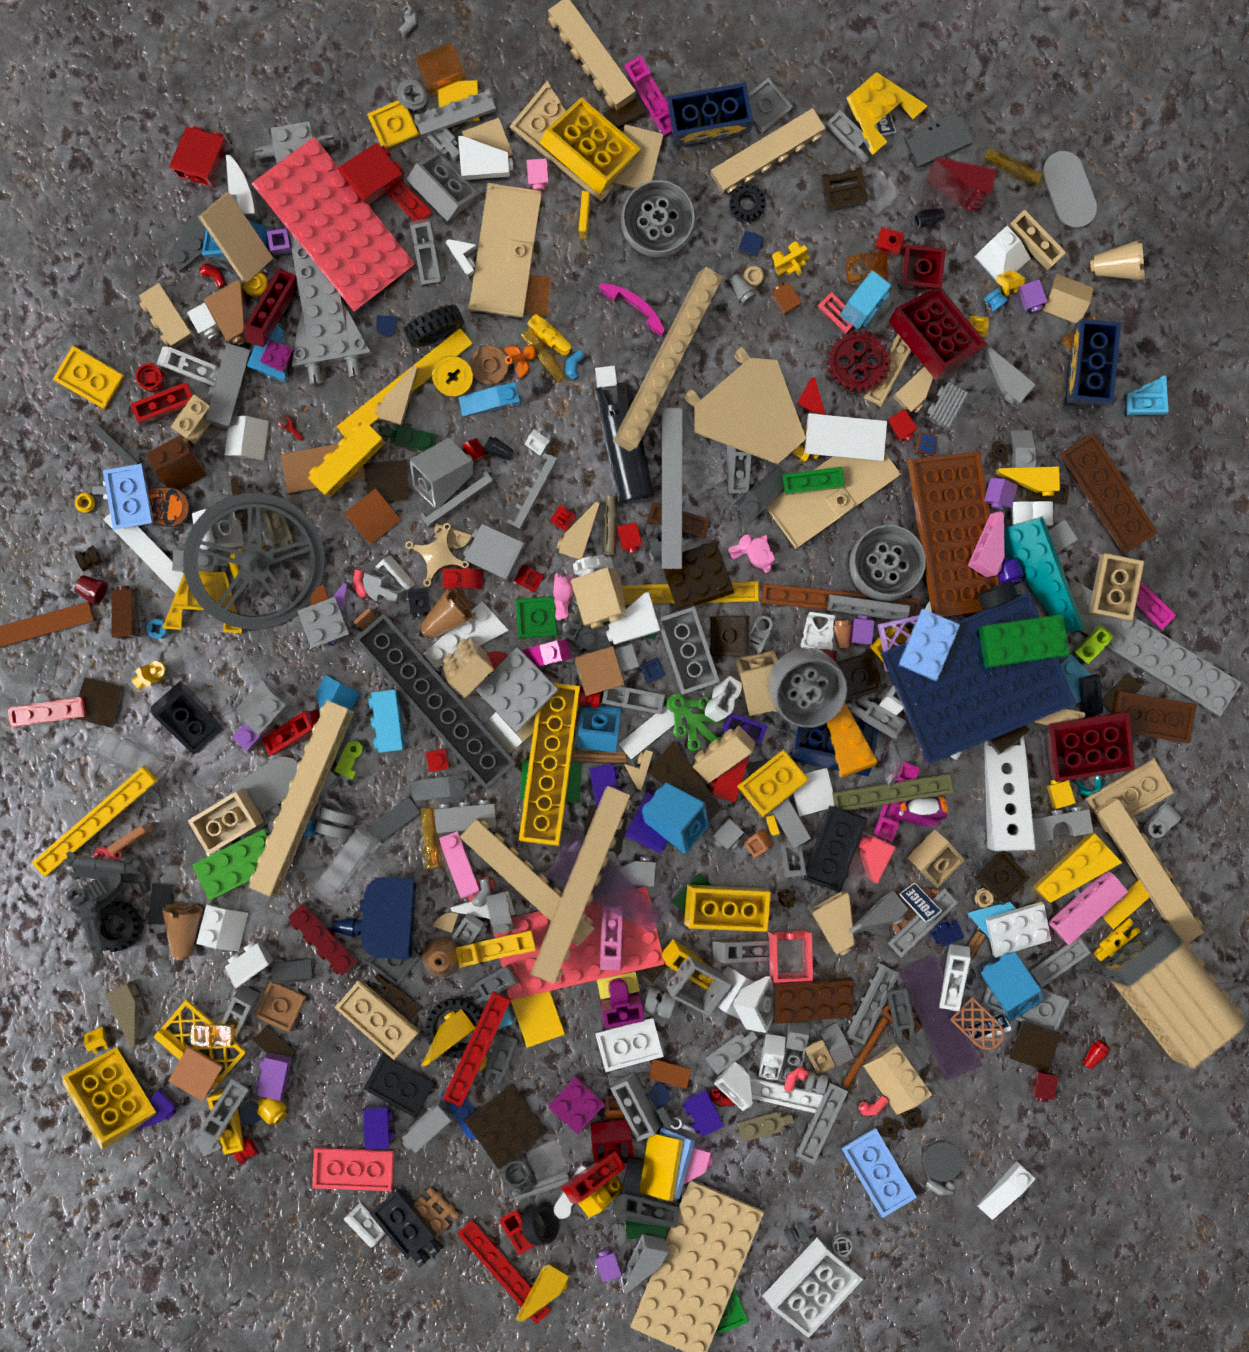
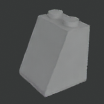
M447 438L410 459L413 487L435 509H438L473 475V459L470 455H466L457 443Z
M481 524L480 528L476 527L472 537L475 539L472 545L468 544L463 553L466 556L464 560L508 582L526 546L512 537Z
M262 679L236 710L243 722L258 735H267L293 705Z

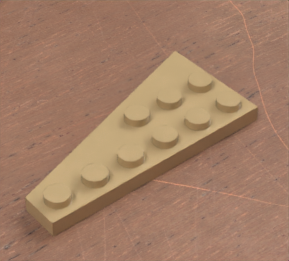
M546 81L510 125V129L602 203L614 189L613 183L599 195L540 144L546 129L566 112L550 84Z

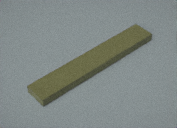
M950 772L834 791L832 795L834 807L847 811L954 793V787Z

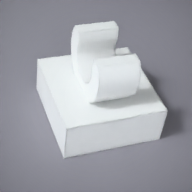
M541 428L537 431L534 429L525 442L526 446L540 456L548 446L551 435H547L545 438L540 433L543 430Z

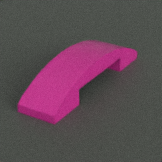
M639 55L623 66L648 113L661 133L666 135L671 131L667 102L652 78L644 59Z
M601 283L598 286L599 291L614 302L618 296H621L649 317L646 322L647 327L661 337L664 335V328L656 313L636 294L612 284Z
M901 761L892 782L917 778L920 768ZM907 801L883 805L875 827L874 836L893 842L900 821L896 816L895 809L903 802L906 804Z

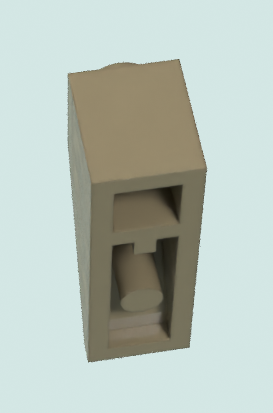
M128 982L106 993L105 996L130 1048L139 1044V991L134 984L132 985L131 982Z

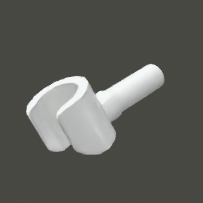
M674 1117V1119L680 1122V1125H671L673 1129L682 1128L696 1134L693 1127L683 1123L682 1118Z

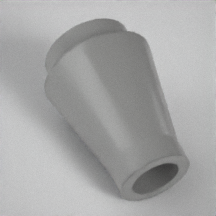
M739 274L734 275L729 280L739 302L747 304L756 297L755 289L743 280Z

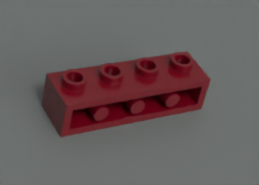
M278 269L274 277L271 278L267 289L261 295L260 301L254 307L249 320L244 324L243 332L245 333L246 342L262 348L265 347L297 291L296 275Z
M307 902L302 903L288 916L290 925L295 930L299 929L304 934L302 936L309 945L313 944L318 949L316 953L323 960L327 959L331 963L330 968L335 974L338 975L340 973L344 975L359 961L354 953L332 932L331 928Z

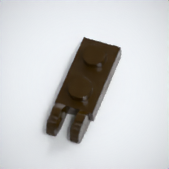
M377 973L375 976L376 980L382 983L386 989L381 992L374 984L369 983L368 986L410 1022L422 1007Z

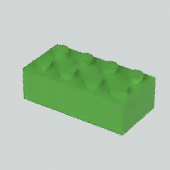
M267 828L192 864L209 901L250 881L252 873L257 869L258 858L265 850L266 839L270 835Z

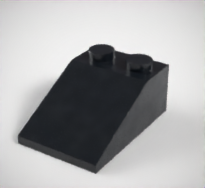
M181 681L151 706L152 716L193 755L223 729L206 707Z

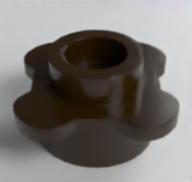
M995 441L989 457L992 460L997 459L1001 463H1006L1008 461L1007 456L1012 447L1009 444L1006 445L1000 441Z
M785 889L777 893L778 900L782 906L787 908L794 907L796 898L790 890Z
M915 1108L914 1111L903 1112L902 1117L905 1119V1128L907 1130L924 1126V1121L921 1117L922 1111L919 1108Z
M886 1117L883 1119L879 1134L882 1137L887 1136L891 1140H896L902 1124L899 1121L895 1122Z

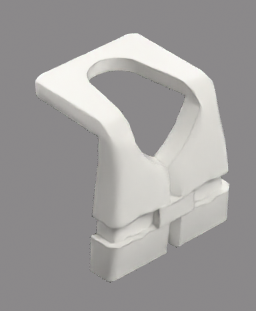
M810 612L807 616L803 632L804 637L801 640L800 647L832 650L833 624L836 617L829 614ZM824 617L828 619V622L823 628L818 629L813 622V618Z

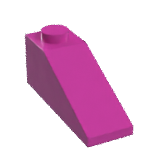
M567 639L522 650L537 667L572 659Z

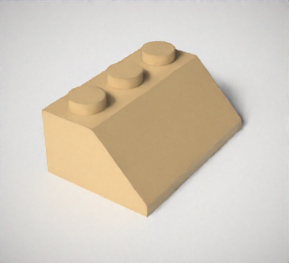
M893 1043L863 1065L897 1115L918 1106L932 1096L896 1043Z

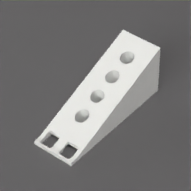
M1024 736L1020 738V745H1011L999 755L992 746H989V742L985 741L987 848L994 851L1035 850ZM1004 763H1008L1011 767L1008 774H1004L1001 770ZM1006 783L1011 785V791L1008 794L1003 790V786ZM1010 803L1012 810L1007 814L1005 806ZM1009 824L1012 825V831L1010 833L1007 832V827Z

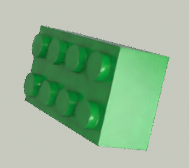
M1063 615L988 625L979 628L985 669L1070 655Z

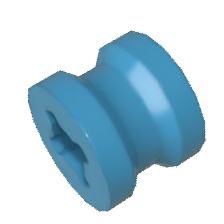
M1000 287L984 298V301L990 304L993 312L1009 300L1006 296L1002 295Z
M160 619L150 620L146 626L147 634L154 639L165 638L168 635L169 629H163L165 621Z
M316 819L309 820L303 836L318 835L315 832Z

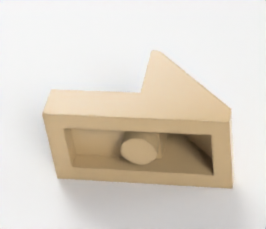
M645 750L644 753L640 752L637 764H640V768L624 764L639 790H642L653 754L649 750Z
M822 1039L811 1043L805 1048L817 1075L836 1067Z

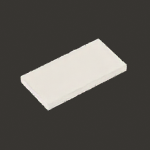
M809 413L804 454L884 461L887 421Z

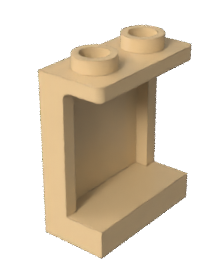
M193 395L171 425V428L196 445L210 425V423L204 422V415L210 406L196 395Z

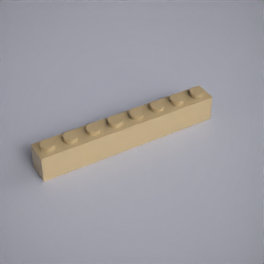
M1113 797L1094 810L1150 896L1164 921L1170 925L1173 924L1179 930V937L1182 941L1191 942L1204 933L1201 929L1203 924L1197 916L1194 917L1190 912L1192 907L1189 902L1181 898L1180 893L1182 892L1180 888L1169 879L1171 874L1165 866L1162 867L1158 862L1160 860L1159 855L1154 849L1151 851L1148 843H1150L1148 838L1137 829L1139 824L1136 819L1128 815L1126 811L1128 807L1122 799L1119 800Z
M475 819L460 835V838L543 915L552 921L563 893L557 887L552 889L548 885L549 880L540 873L538 876L533 871L535 867L527 860L523 862L518 858L520 853L512 846L510 848L503 844L505 839L497 832L495 835L488 830L490 826L483 819L480 821ZM585 915L583 923H578L576 928L578 935L574 943L577 946L594 930V927L591 925L593 921L587 915Z

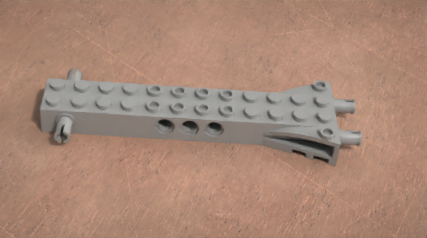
M310 121L271 128L272 145L254 147V150L256 151L257 160L274 156L278 164L313 137L318 140L323 148L335 146L333 133L316 137ZM289 231L302 306L292 367L295 370L307 368L310 385L322 383L320 365L347 361L349 378H355V375L360 377L362 375L358 359L373 355L343 302L342 296Z

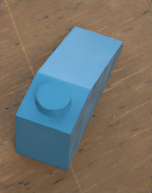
M516 382L459 397L462 417L521 405Z

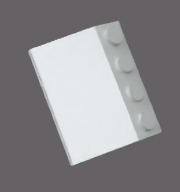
M816 1238L765 1292L763 1297L775 1312L809 1338L863 1279L836 1255L831 1248L819 1238Z

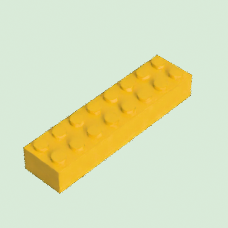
M554 683L560 690L535 716L519 841L560 847L581 688L580 686Z

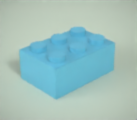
M872 270L849 299L839 316L848 323L853 324L856 329H859L862 325L866 327L889 296L890 292L888 289L891 284Z
M399 690L372 692V697H369L368 700L369 707L374 712V717H371L372 729H376V737H373L374 748L378 749V753L406 749Z

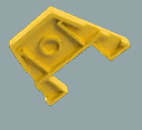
M877 72L847 97L856 121H859L862 127L863 137L869 143V150L872 155L887 143L886 139L874 125L898 104L903 107L912 119L928 107L925 103Z
M199 571L203 586L218 603L229 587L226 572ZM183 574L163 624V629L181 630L182 609L204 610L192 595L185 574ZM231 592L222 603V607H225L232 598ZM233 602L228 610L237 613ZM226 623L223 626V632L242 633L241 628Z

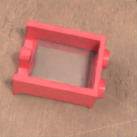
M807 930L768 932L770 977L775 984L813 981L812 933Z

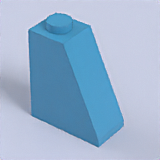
M278 323L269 340L272 339L286 346L285 331L281 328L282 325ZM268 342L264 348L255 345L247 367L287 383L288 369H286L285 373H282L260 362Z

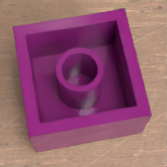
M575 1074L549 1103L548 1108L575 1133L579 1134L605 1105V1101Z

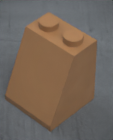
M236 280L203 300L229 344L241 347L247 343L243 327L246 321L249 320L247 293L243 289L242 283Z

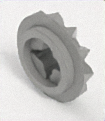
M408 79L401 82L397 88L396 96L399 99V104L405 106V109L409 108L414 111L421 109L426 104L428 94L420 82ZM410 90L412 92V95H416L413 101L411 100L410 96H407Z

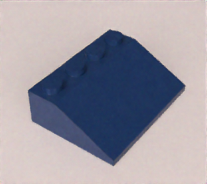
M852 715L875 756L878 729ZM827 722L815 727L797 726L791 754L793 761L840 770L836 762V753L831 742V733ZM872 767L854 774L869 777Z

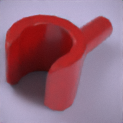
M283 416L287 419V424L283 426V424L278 421L279 426L283 429H288L299 440H301L303 437L292 426V420L286 416Z

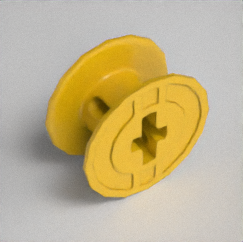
M457 356L443 357L433 367V384L438 391L447 396L455 397L462 395L472 384L473 373L471 367L466 361ZM458 369L459 371L455 374L457 376L456 380L451 379L446 383L449 378L448 373H454Z

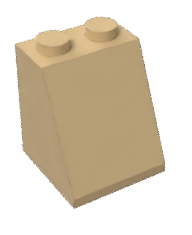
M606 567L571 580L584 626L596 629L602 627L604 622H617L621 620V616L627 615L619 571Z
M773 649L761 652L760 655L755 653L735 658L749 716H761L770 711L778 712L768 692V677L772 667L778 660Z
M843 890L810 909L811 914L836 955L848 953L852 950L851 946L854 945L853 933L849 931L852 927L850 897Z

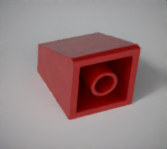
M193 126V128L186 127L169 168L176 177L214 188L228 142L221 133L212 131L210 134L204 132V129L198 126Z
M375 143L337 168L364 204L367 203L368 205H371L388 189L404 178L401 173L403 171L402 167L397 161L393 163L389 158L390 152L384 145L380 147L378 143Z

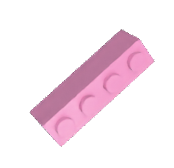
M1107 871L1096 878L1054 916L1048 924L1064 942L1070 945L1072 942L1077 941L1084 931L1090 929L1095 921L1107 914L1115 903L1121 901L1128 891L1114 874Z

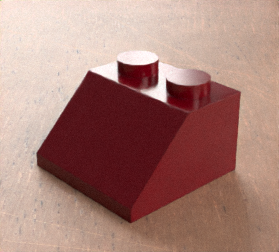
M906 244L903 251L899 288L910 290L942 289L946 249Z
M620 1119L617 1121L590 1123L594 1163L613 1151H616L623 1164L627 1163L628 1158H634L631 1127L627 1120Z

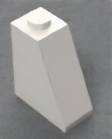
M458 136L461 176L463 180L510 176V170H513V159L509 158L508 152L464 136Z
M649 592L644 593L626 609L627 615L621 616V620L610 623L606 634L609 642L613 641L615 646L660 632Z

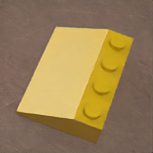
M582 97L546 129L540 141L544 148L599 195L612 184L641 150L639 146Z
M117 1047L62 1076L64 1087L101 1150L118 1142L156 1114V1111Z

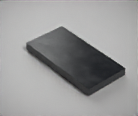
M829 805L806 867V875H803V880L841 892L867 818Z

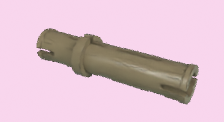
M605 495V513H603V518H605L604 555L614 556L616 555L617 518H619L617 513V496Z

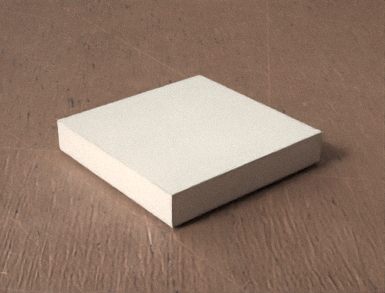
M827 768L804 773L809 781L792 794L797 815L800 817L828 809L829 805L834 806L833 790Z

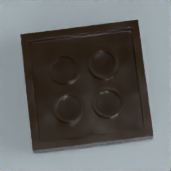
M716 541L682 552V569H663L677 612L735 593Z
M510 1084L463 1120L497 1169L502 1168L547 1133L513 1084Z

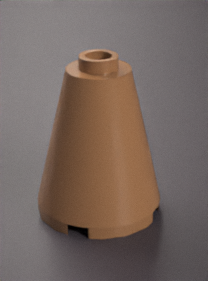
M454 587L446 589L421 623V632L425 637L436 638L475 618L476 612L472 613L471 611L473 605L462 591H454Z
M187 903L167 904L166 909L163 907L162 913L170 953L176 960H185L191 956L203 915V908L197 904H193V907H187Z
M439 937L430 941L424 948L422 956L423 964L427 971L437 977H447L454 974L459 969L455 948L460 946L454 940L445 937ZM437 958H441L443 963L439 962Z

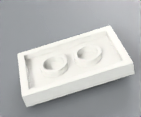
M1042 902L985 918L992 953L995 957L1051 941L1045 906Z
M653 1017L644 1019V1022L618 1026L595 1033L605 1072L663 1057Z

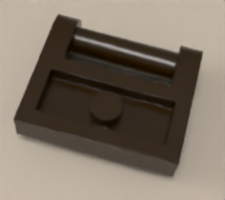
M861 167L855 168L854 171L822 175L829 210L868 202ZM857 178L858 183L831 188L830 184Z

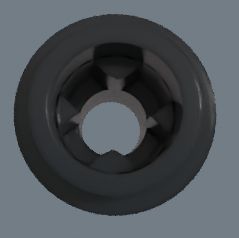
M943 208L921 209L914 214L917 228L922 229L945 219Z
M489 436L483 451L487 452V455L510 460L514 452L513 449L497 437L493 438Z

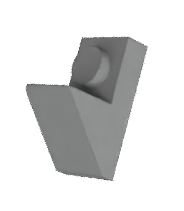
M467 913L451 939L462 946L472 944L485 923Z

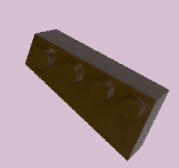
M672 741L647 771L663 785L668 783L704 802L708 821L710 822L721 807L678 746Z

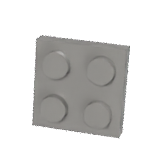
M336 597L297 611L311 648L350 635Z

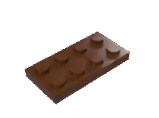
M1118 691L1114 713L1129 712L1131 734L1190 743L1197 704Z
M853 978L774 984L775 1024L853 1017Z

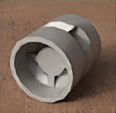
M650 986L643 1011L650 1014L657 1012L658 1016L670 1019L676 999L672 998L669 992L661 993L660 989Z

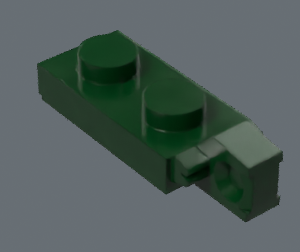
M394 425L393 429L383 427L381 432L382 436L391 438L390 443L421 452L435 446L438 437L437 434Z

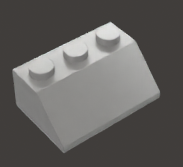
M439 151L418 162L406 178L447 221L459 215L480 194L468 180L462 179L461 172Z

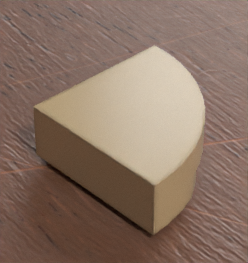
M450 912L443 914L435 921L433 927L452 933L459 913Z

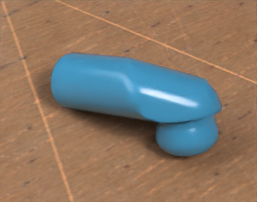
M577 350L566 360L565 373L570 379H576L579 376L577 363L585 358L580 350Z

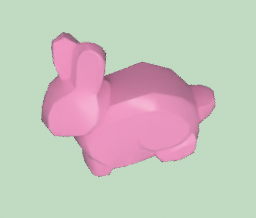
M744 534L740 538L738 545L728 549L731 559H737L745 553L748 555L750 563L757 568L763 569L765 573H769L772 568L771 565L775 563L766 534L754 538L750 534Z
M558 573L555 574L553 596L556 606L555 616L558 621L567 619L569 615L568 606L573 596L572 574L567 577H561Z

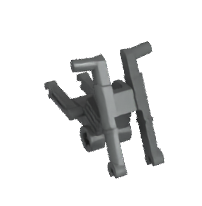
M67 852L68 859H64V863L66 866H72L75 872H70L72 879L76 880L80 877L96 879L88 882L86 885H82L83 889H70L66 899L73 915L81 919L88 950L93 954L94 963H99L100 968L103 969L107 965V960L104 957L100 938V926L102 924L100 910L103 907H107V905H111V901L121 893L123 883L139 884L144 893L149 892L150 887L145 875L142 874L143 869L139 860H134L131 864L98 857L76 856L73 852Z

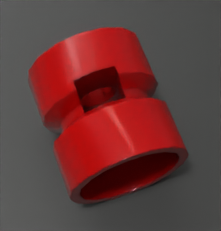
M148 363L143 364L136 372L135 378L137 383L146 391L157 393L164 389L167 378L165 373L157 366Z

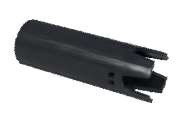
M627 382L617 383L618 403L613 404L608 390H603L602 387L596 388L595 396L618 503L630 504L653 498L654 491L643 439L641 438L638 446L630 452L612 442L634 400L631 385Z

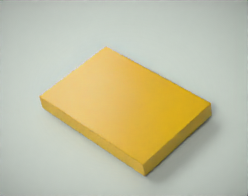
M72 345L53 380L106 410L125 376Z
M783 749L737 787L763 818L807 783L809 779Z
M550 991L511 1000L527 1048L565 1035Z
M657 1133L648 1137L639 1193L673 1201L684 1140Z

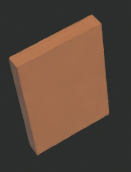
M153 823L140 825L107 847L111 854L125 851L157 828Z

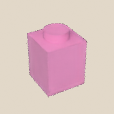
M547 159L527 160L529 188L539 191L549 187Z

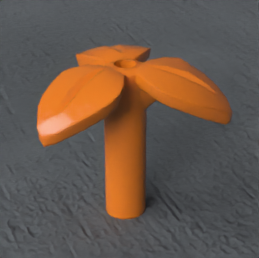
M531 345L526 346L522 354L518 346L505 347L504 351L508 355L505 358V362L507 364L518 363L516 366L517 374L520 378L524 377L530 367L526 359H534L536 354L535 348Z

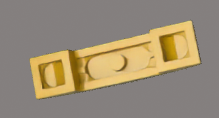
M532 930L455 948L459 968L536 950Z

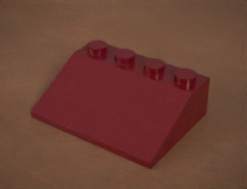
M937 157L926 176V180L958 206L965 208V211L975 213L981 210L992 194L997 169Z
M943 289L931 290L896 307L888 321L936 381L954 372L988 346Z
M1129 712L1049 723V765L1051 776L1055 782L1135 770Z

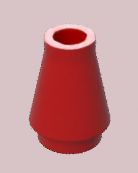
M1098 1039L1092 1043L1083 1064L1092 1070L1109 1055L1108 1052L1111 1048Z

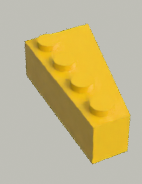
M1090 833L1046 873L1033 888L1045 901L1051 903L1122 862L1095 833Z

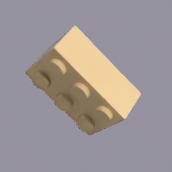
M1106 553L1100 555L1088 614L1126 622L1132 621L1144 561Z
M470 636L467 639L461 640L457 645V649L453 653L447 654L442 663L448 683L465 698L493 670L487 651Z
M245 788L232 793L188 820L208 855L264 822Z

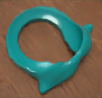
M1100 775L1095 776V790L1091 791L1082 785L1079 779H1075L1079 789L1078 795H1092L1095 792H1099L1106 784V781H1102Z

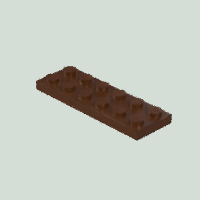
M1094 432L1059 454L1123 555L1158 533Z

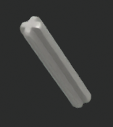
M564 1172L535 1182L533 1188L528 1193L517 1194L512 1191V1195L515 1201H519L560 1187L570 1178L568 1173Z

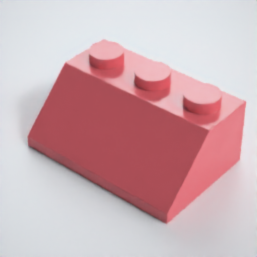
M867 834L866 837L862 836L857 847L860 848L858 852L867 878L877 884L895 847Z

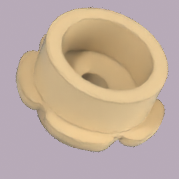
M985 888L979 889L974 897L975 902L982 908H986L994 902L993 895Z

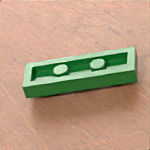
M842 467L783 474L785 495L845 487Z

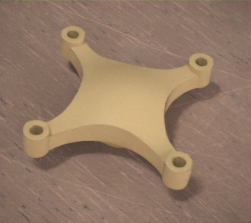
M449 523L443 525V532L440 537L430 544L416 545L411 541L405 543L407 549L419 552L426 561L427 577L423 581L426 587L431 586L435 573L445 566L458 565L462 568H469L467 561L457 559L449 550L447 543L448 533L451 530Z

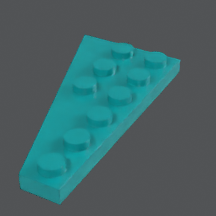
M1043 516L1004 527L1005 555L1010 556V559L1015 558L1019 560L1024 571L1023 579L1050 616L1063 615L1066 633L1082 630L1084 628L1083 622Z

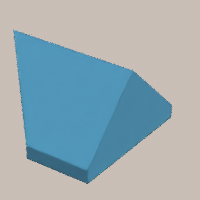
M327 675L324 676L316 691L320 709L328 700L352 710L361 694Z

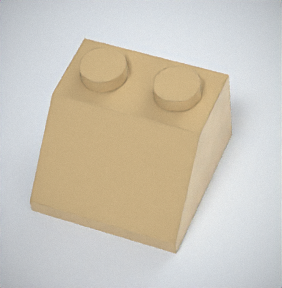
M935 829L907 857L937 889L965 861L957 850Z

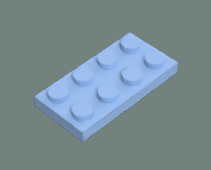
M875 1127L841 1147L882 1218L917 1198Z

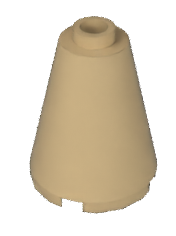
M1142 240L1094 255V260H1090L1091 272H1095L1096 276L1145 280Z

